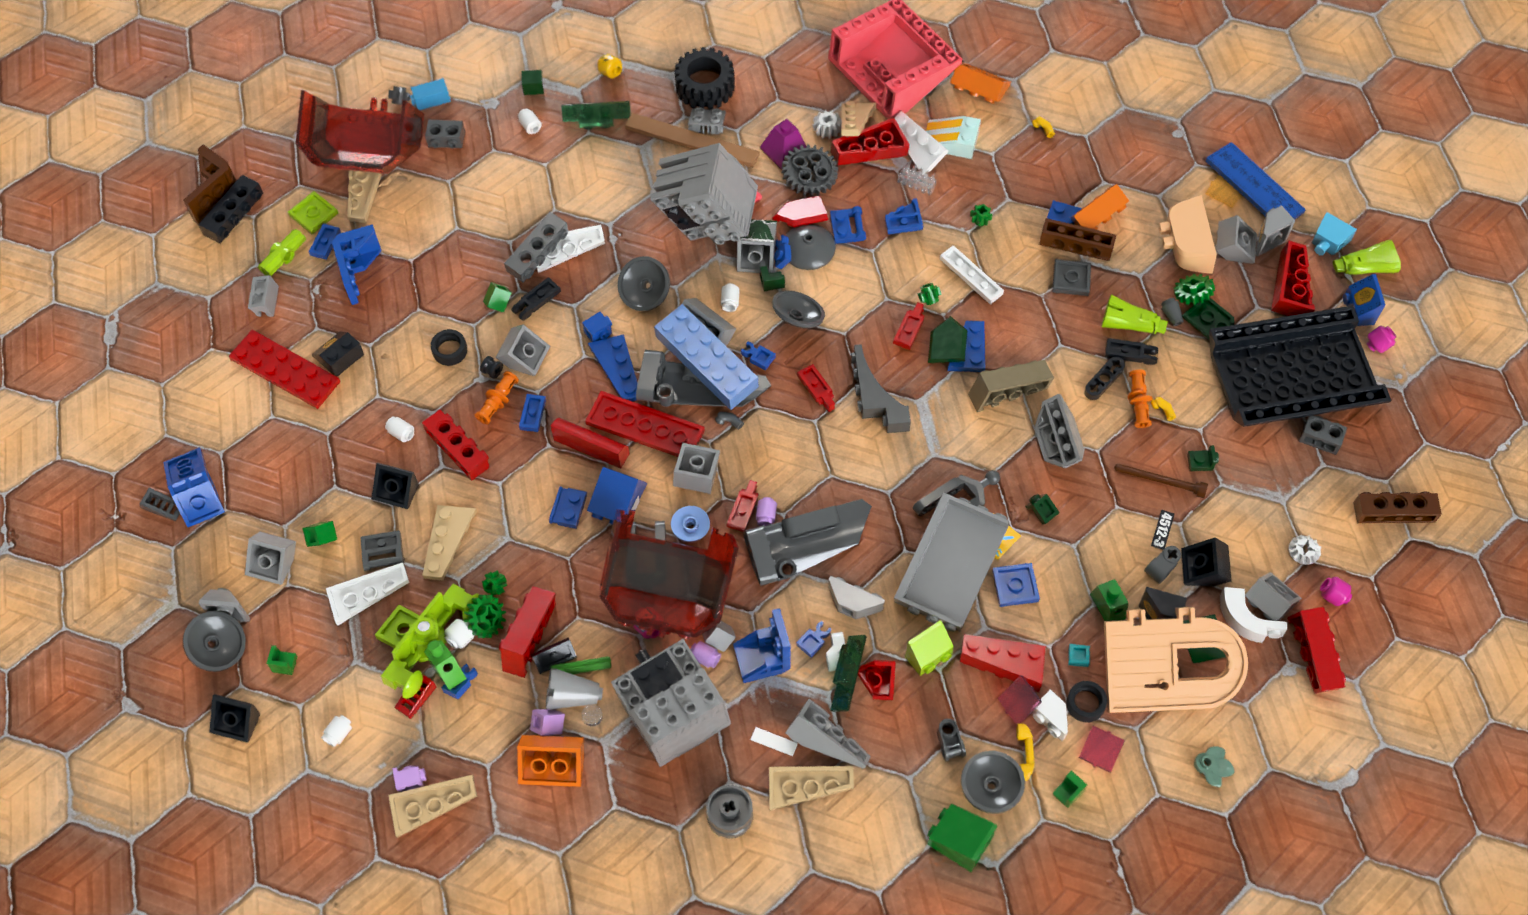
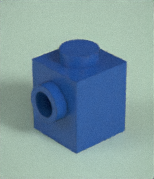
M601 312L582 322L583 331L591 342L606 339L612 334V322L608 316H604Z

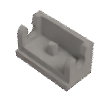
M270 275L253 277L248 309L252 310L259 317H261V312H265L269 317H273L275 313L279 285Z

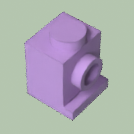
M407 766L401 771H398L397 767L392 768L395 787L398 793L424 787V781L427 780L424 768Z

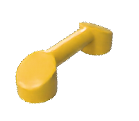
M1017 724V740H1024L1026 764H1020V767L1024 773L1025 781H1028L1035 766L1033 736L1027 725Z

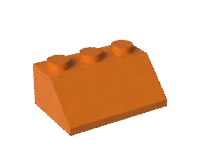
M961 63L955 69L950 83L954 84V88L958 90H969L970 95L975 97L981 95L985 97V101L994 103L995 101H1001L1011 81L967 63Z
M521 736L517 746L518 784L581 787L584 737Z

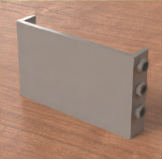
M943 492L894 596V602L908 608L907 611L914 615L922 614L926 616V620L932 623H937L941 620L946 629L952 632L956 630L961 632L1009 527L1007 517L1000 513L995 515L988 512L989 510L984 506H974L965 498L960 497L958 499Z

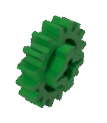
M1193 274L1190 277L1186 275V279L1180 278L1179 282L1175 283L1174 294L1176 300H1180V303L1186 301V305L1190 304V302L1194 305L1198 302L1203 303L1204 299L1210 300L1209 296L1214 295L1215 285L1213 279H1209L1208 275L1203 277V274L1199 276Z
M478 595V598H472L473 604H467L469 611H464V614L468 615V618L464 619V622H469L468 630H473L472 635L478 636V638H492V635H498L497 629L504 628L501 622L506 621L505 618H502L506 611L501 610L504 604L498 603L499 598L492 595Z

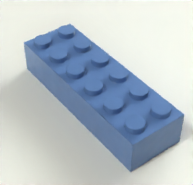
M683 304L654 326L656 338L730 410L759 387L758 376Z

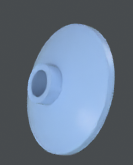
M696 506L680 508L671 519L672 532L678 539L685 542H695L702 539L710 528V519L707 513ZM689 525H693V526H694V528H691V529H689V528H687V527H688Z

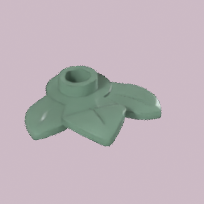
M1210 747L1206 753H1200L1195 758V769L1199 773L1204 774L1206 781L1214 787H1221V777H1229L1235 773L1233 765L1227 759H1224L1225 749L1221 747Z

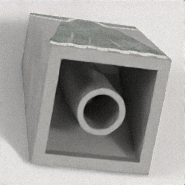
M751 219L748 236L741 237L737 241V272L760 273V267L767 266L768 272L773 273L777 221Z

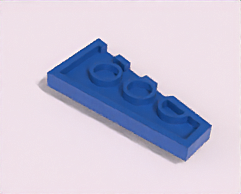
M624 334L588 343V347L603 368L607 378L611 381L618 396L632 402L637 401L636 390L638 383Z

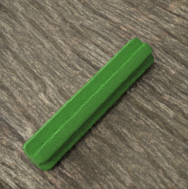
M609 656L552 665L551 668H556L570 674H578L611 668V659Z

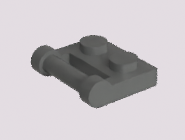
M400 530L361 536L364 571L402 562L404 564ZM396 552L394 557L370 560L369 558L370 556Z

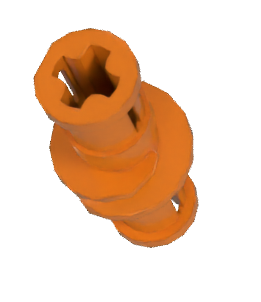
M1142 369L1129 372V377L1132 381V392L1128 394V400L1131 405H1134L1136 417L1134 425L1137 428H1146L1152 425L1151 420H1149V405L1147 402L1152 401L1153 397L1146 395L1147 387L1144 378L1146 371Z
M505 371L503 373L504 377L495 386V389L486 391L485 396L487 400L480 411L475 413L476 419L481 423L488 425L493 414L498 409L504 408L503 403L507 404L509 402L506 396L510 393L513 385L519 382L517 376L512 372Z

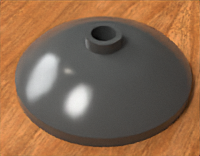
M809 224L794 227L785 235L789 238L788 245L791 246V261L789 263L796 268L803 270L822 268L832 260L835 254L836 244L832 234L819 225Z
M642 256L632 259L623 267L618 277V292L622 301L628 307L637 311H650L657 308L666 299L670 289V277L667 269L660 261L652 257ZM650 283V287L647 289L646 284Z
M781 291L773 297L772 307L775 313L792 326L813 328L821 325L824 321L825 312L822 306L805 294L796 291Z
M210 611L196 616L187 625L183 634V649L187 658L196 667L205 671L218 672L232 667L239 661L245 650L246 638L243 628L235 618L223 612ZM208 642H213L214 647H209Z
M984 751L976 754L966 763L961 775V787L966 799L975 808L986 813L998 814L1009 811L1021 800L1025 790V777L1019 764L1009 755L999 751ZM988 784H993L995 789H990Z

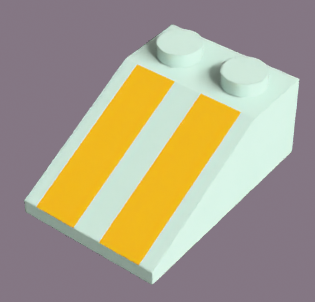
M958 116L929 120L926 132L948 150L947 154L972 159L981 119Z

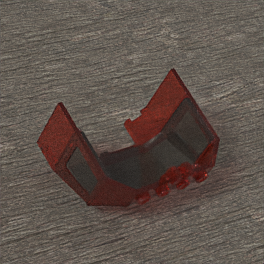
M301 90L295 143L303 151L310 163L318 167L389 174L421 148L424 113L406 100L402 101L401 113L387 112V98L381 100L380 111L376 110L378 103L376 97L371 98L370 110L344 108L328 104L319 97Z
M616 509L599 586L600 599L614 620L622 626L636 625L639 629L646 630L647 635H652L653 630L656 629L661 638H664L665 635H670V633H675L684 639L696 638L719 624L739 549L734 535L730 533L719 534V529L713 527L707 549L630 533L635 510H630L629 514H627L624 510Z

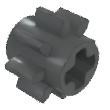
M394 86L393 90H389L388 98L392 99L393 104L405 105V101H410V93H407L404 87Z

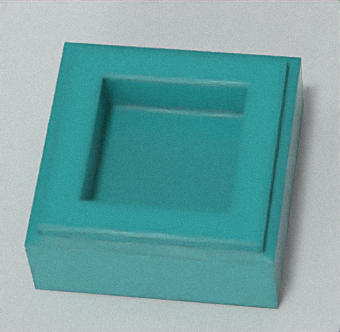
M1069 644L1068 665L1089 667L1090 646Z

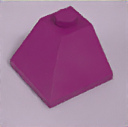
M785 119L772 128L760 149L782 170V162L785 155L788 156L789 151L793 152L794 147L799 150L800 145L804 148H807L798 128L788 119Z

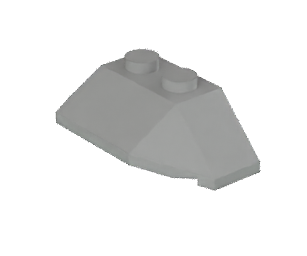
M1057 394L1043 401L1034 429L1044 461L1062 468L1070 467L1082 461L1085 449L1075 418L1061 394Z

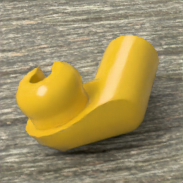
M1041 116L1036 117L1032 121L1035 128L1041 126L1044 129L1048 138L1055 135L1051 123Z
M1155 397L1151 401L1154 409L1159 407L1163 409L1168 421L1176 418L1171 403L1162 397Z

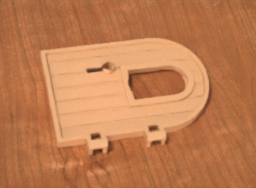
M1193 607L1176 608L1177 618L1146 620L1145 610L1135 609L1126 610L1127 620L1104 621L1108 712L1206 709L1226 703L1237 694L1247 675L1248 657L1241 638L1232 628L1220 621L1205 617H1195V608ZM1189 615V623H1183V616ZM1133 618H1139L1140 625L1133 626ZM1216 647L1222 650L1226 656V667L1217 676L1178 678L1177 649ZM1165 682L1164 688H1145V684H1161Z

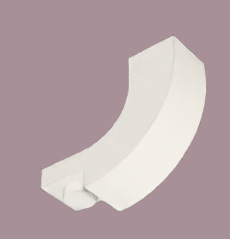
M1224 587L1220 594L1222 614L1228 625L1237 634L1262 643L1266 636L1273 639L1283 637L1287 631V622L1263 620L1254 616L1246 606L1245 589Z

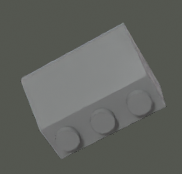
M697 298L684 299L682 304L725 346L728 345L736 328Z

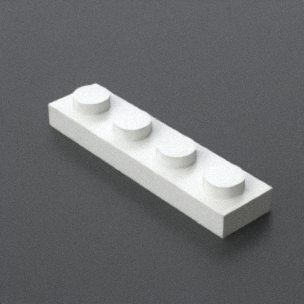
M955 246L950 247L940 255V260L989 304H992L1003 295L1004 290Z

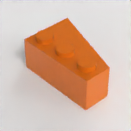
M1118 184L1107 188L1104 193L1097 196L1070 218L1077 226L1097 230V225L1101 222L1105 224L1111 220V215L1114 212L1120 213L1127 207L1125 204L1129 202V199Z

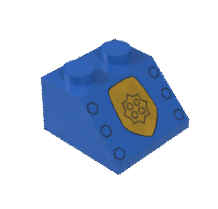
M1372 274L1350 285L1345 294H1343V303L1347 307L1353 306L1359 319L1357 326L1375 325L1386 305L1376 274Z

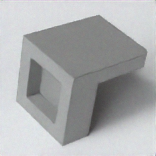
M712 617L701 631L704 641L722 652L736 638L733 628L715 617Z

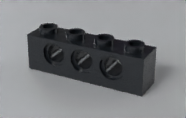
M241 175L198 224L203 235L218 243L227 238L245 214L261 199L264 193L260 184Z

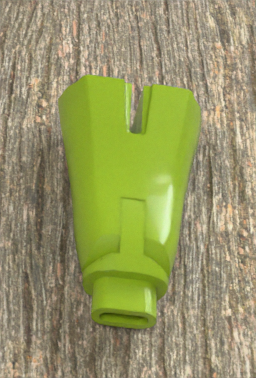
M1386 240L1369 248L1341 256L1340 259L1333 260V267L1336 273L1343 272L1349 275L1398 273L1401 269V261L1393 241Z
M1111 294L1102 327L1165 334L1168 321L1160 319L1161 317L1152 311L1134 306Z

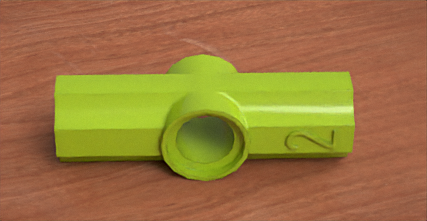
M293 229L282 242H275L270 249V254L258 265L259 270L265 276H272L283 263L289 264L294 258V252L306 241L305 236L299 230Z

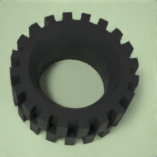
M701 47V51H697L696 48L692 49L691 54L686 52L684 53V58L680 57L678 59L679 63H676L674 70L676 93L680 100L683 99L685 105L690 103L693 109L699 106L700 108L708 107L709 110H712L714 105L719 108L722 106V101L726 104L728 97L731 98L735 89L734 67L732 60L729 61L727 54L723 56V52L720 50L716 53L715 48H710L709 51H706V47ZM699 71H712L720 75L715 81L704 84L697 83L690 78L692 74Z

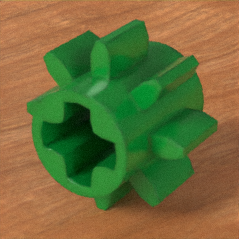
M984 204L975 205L974 210L970 212L971 222L979 227L987 226L988 220H992L991 208Z
M933 283L921 286V292L918 293L920 302H926V305L937 303L939 301L938 296L942 295L939 286H934Z
M498 570L485 574L486 580L482 581L485 592L492 596L505 592L503 587L508 584L503 574L499 573Z

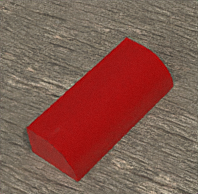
M560 417L556 418L551 424L554 441L617 468H622L630 454L628 446Z

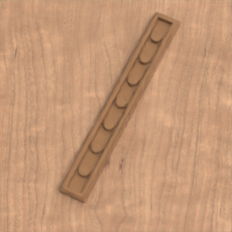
M631 113L625 125L627 130L692 150L720 143L741 165L751 168L754 167L759 157V151L635 113Z

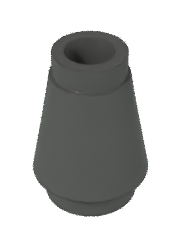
M1175 298L1167 299L1161 303V310L1173 326H1178L1184 322L1179 302Z

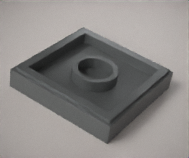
M1055 259L1052 292L1089 296L1091 263Z

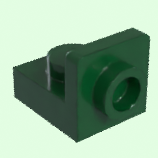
M1210 445L1208 450L1188 451L1187 454L1190 471H1213L1216 463L1219 462V454L1215 452L1214 445Z
M1048 494L1032 496L1029 499L1030 503L1025 506L1027 510L1032 509L1042 525L1048 523L1060 513Z

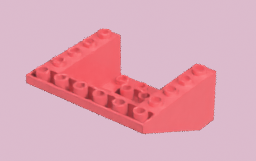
M890 0L832 29L828 59L871 103H876V108L888 120L895 118L900 111L906 114L962 63V58L902 0Z

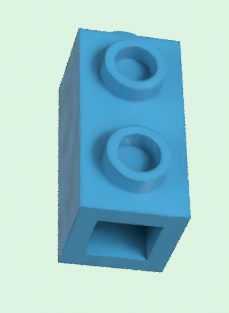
M444 78L411 87L412 95H410L412 105L416 104L418 111L451 102Z

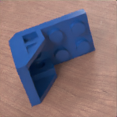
M373 224L337 234L332 241L343 284L352 305L359 303L357 296L360 295L354 274L365 271L382 251Z
M200 447L163 462L168 489L187 527L225 513L215 485L207 471L204 455Z
M780 608L772 610V618H769V627L756 630L733 643L743 683L783 674L791 669V645Z

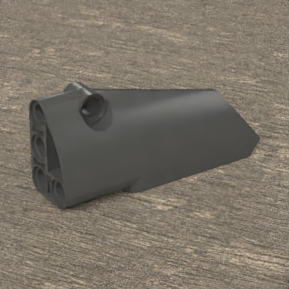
M644 351L636 390V400L657 402L664 407L671 406L672 404L726 406L683 363L666 361L665 353L661 351ZM757 375L759 387L735 407L745 406L770 388L771 384L766 376Z
M863 499L787 518L782 520V522L771 525H763L745 530L743 532L744 540L760 586L788 579L859 544L872 506ZM784 564L791 566L792 571L790 575L782 572Z

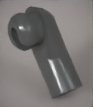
M721 411L717 413L718 416L715 418L718 424L723 425L727 421L738 430L744 425V422L734 413Z

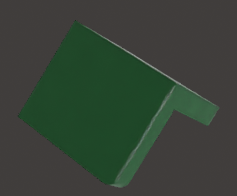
M542 70L522 71L524 95L544 94Z
M767 266L760 267V279L764 292L785 288V277L780 271L769 273Z

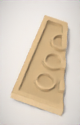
M854 101L842 103V136H859L865 124L868 123V118L876 110V103H855Z
M349 159V221L367 223L384 169L383 163Z
M437 505L422 575L424 579L444 580L453 562L454 554L459 549L462 543L461 540L465 532L467 533L472 518L477 513L476 508Z
M853 766L769 767V811L854 789Z
M473 775L388 795L396 837L398 838L477 797Z

